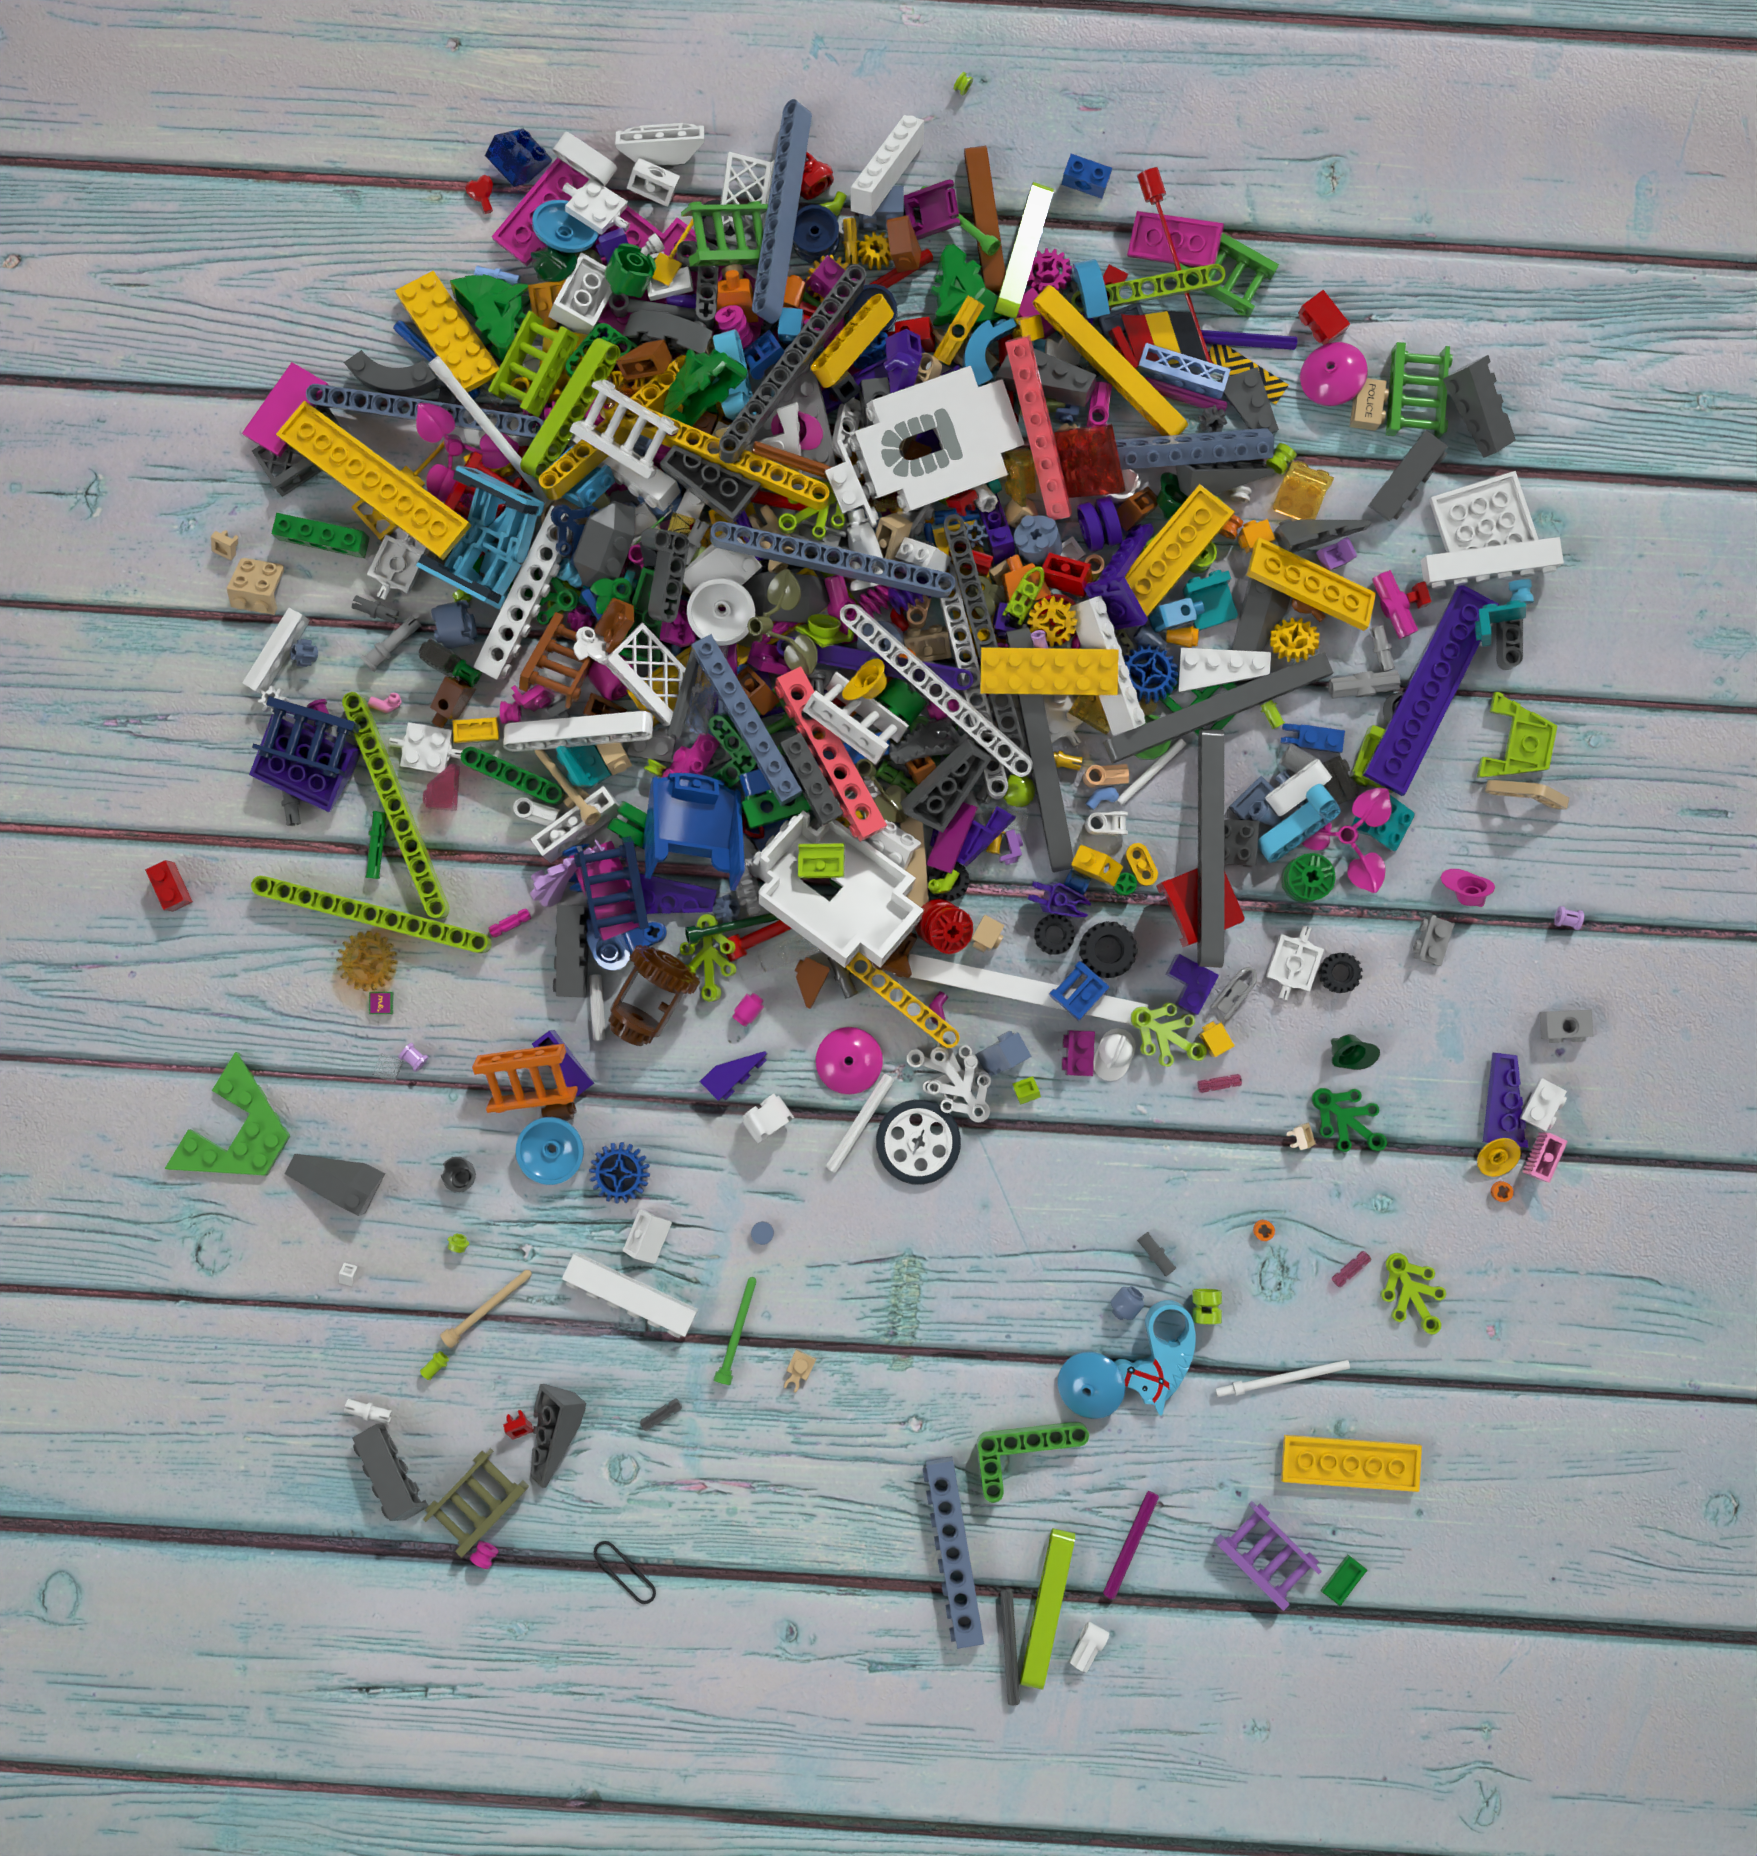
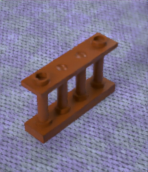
M555 612L520 674L519 689L528 692L531 685L538 684L566 695L565 707L570 709L573 701H578L581 694L580 688L588 675L589 668L595 660L590 656L579 660L574 650L557 644V638L562 636L577 642V632L565 628L566 626L563 625L564 615ZM555 652L583 664L580 670L577 671L551 661L547 656L549 653ZM540 668H547L573 678L574 681L571 687L540 676L539 670Z

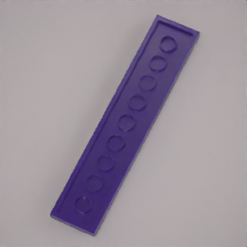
M1465 585L1456 587L1363 776L1400 796L1406 794L1481 640H1476L1475 621H1479V609L1488 604H1497L1499 606L1497 602Z

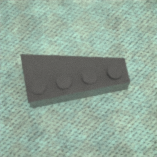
M1489 355L1461 367L1443 379L1447 391L1453 398L1456 408L1461 414L1483 458L1497 453L1516 441L1508 414L1502 410V403L1504 402L1502 395L1497 394L1494 383L1497 381L1495 373H1490L1488 364L1491 362Z
M1429 431L1423 432L1417 439V443L1408 451L1404 460L1396 467L1390 478L1384 483L1368 506L1388 521H1391L1392 518L1397 520L1405 510L1402 505L1407 499L1411 502L1419 490L1416 487L1421 481L1425 483L1432 475L1433 471L1430 469L1435 462L1440 464L1448 453L1445 452V449L1448 445Z
M676 445L670 449L660 462L661 470L732 524L736 522L761 488V483L749 480L741 474L722 468L714 462L711 463L704 460L702 457Z
M557 905V934L555 936L557 951L554 958L556 978L553 980V992H556L558 997L586 998L589 955L586 920L590 919L588 907Z
M375 1424L352 1438L354 1441V1451L361 1457L364 1463L362 1466L363 1471L367 1477H370L373 1483L372 1491L383 1505L381 1510L385 1518L389 1519V1521L407 1520L429 1506L426 1500L421 1502L418 1497L417 1491L420 1489L416 1482H412L407 1477L408 1467L401 1458L396 1457L395 1454L398 1453V1449L384 1425Z

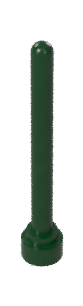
M767 913L705 928L693 925L685 927V935L688 944L691 945L699 943V940L706 936L780 919L772 913Z

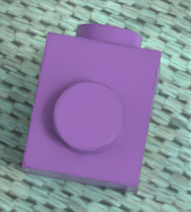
M1348 537L1316 552L1323 568L1329 571L1341 567L1357 557Z
M1014 829L1005 832L1010 854L999 857V863L1005 862V865H1010L1018 862V857L1022 856L1020 847L1023 846L1020 833L1016 834Z

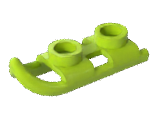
M1042 567L1032 568L1022 577L1002 614L1006 617L1009 612L1020 618L1017 624L1022 625L1044 582V570ZM1036 571L1040 572L1038 586L1026 580L1029 575ZM1018 593H1021L1022 596L1020 600L1016 601L1015 599ZM1027 598H1030L1028 605L1025 606L1024 603Z

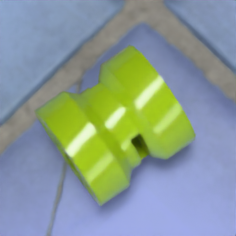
M1279 443L1275 448L1273 458H1268L1266 464L1273 468L1274 472L1283 475L1288 469L1287 464L1293 462L1297 454L1288 445Z

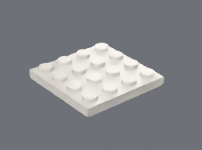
M1516 471L1436 495L1429 499L1446 553L1539 540Z

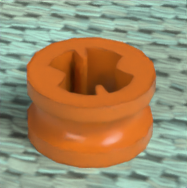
M1498 1181L1492 1185L1491 1195L1495 1200L1507 1202L1513 1197L1514 1191L1510 1184ZM1500 1186L1502 1188H1507V1190L1505 1191V1197L1501 1195L1497 1196Z
M1262 1219L1255 1223L1253 1232L1259 1240L1269 1241L1275 1235V1228L1272 1223ZM1264 1224L1270 1229L1269 1233L1266 1232L1268 1234L1266 1236L1258 1232L1259 1228L1262 1229L1261 1226Z

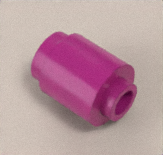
M951 699L948 702L949 709L951 711H958L959 702L956 699ZM929 700L930 705L926 706L930 718L935 717L936 721L949 717Z
M746 993L734 1009L735 1013L732 1017L747 1027L749 1023L752 1024L764 1008L761 1004L764 1000L755 993L751 995Z

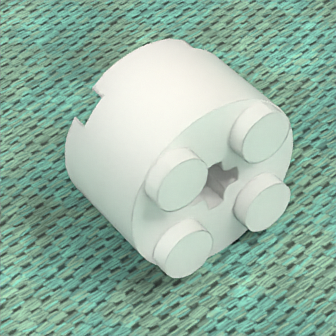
M772 1094L760 1104L762 1106L760 1109L755 1106L742 1116L744 1119L742 1123L757 1144L794 1119V1116L780 1096L776 1097L775 1094Z

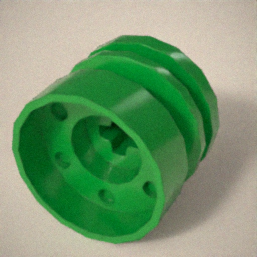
M1316 853L1304 854L1291 860L1283 869L1281 876L1282 888L1286 895L1294 901L1301 903L1313 902L1325 897L1333 889L1336 880L1335 869L1331 862L1323 855ZM1313 873L1312 878L1315 880L1309 882V877L1306 874Z

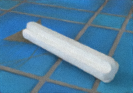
M595 974L589 976L593 1040L600 1041L606 1038L602 976Z

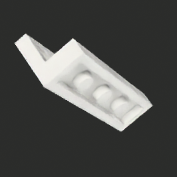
M288 608L244 679L243 684L262 694L261 690L267 691L289 656L292 644L297 643L310 620L299 612Z

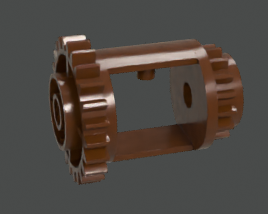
M639 945L635 947L630 956L635 966L611 1005V1015L608 1019V1022L611 1023V1031L622 1040L635 1046L650 1044L654 1037H659L682 996L686 993L694 994L700 983L699 978L695 976L696 974L691 972V969L687 968L675 956L653 947L649 948L646 945ZM638 973L659 988L675 994L670 1005L663 1001L659 1005L658 1009L664 1012L660 1022L643 1010L622 1002Z

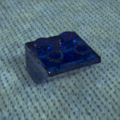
M524 128L494 135L484 155L513 187L529 183L553 160L546 153V150Z

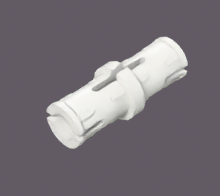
M350 1398L345 1404L347 1408H344V1413L363 1417L365 1421L370 1419L385 1423L386 1425L390 1423V1415L393 1413V1410L376 1407L374 1403L369 1402L366 1404L351 1400Z

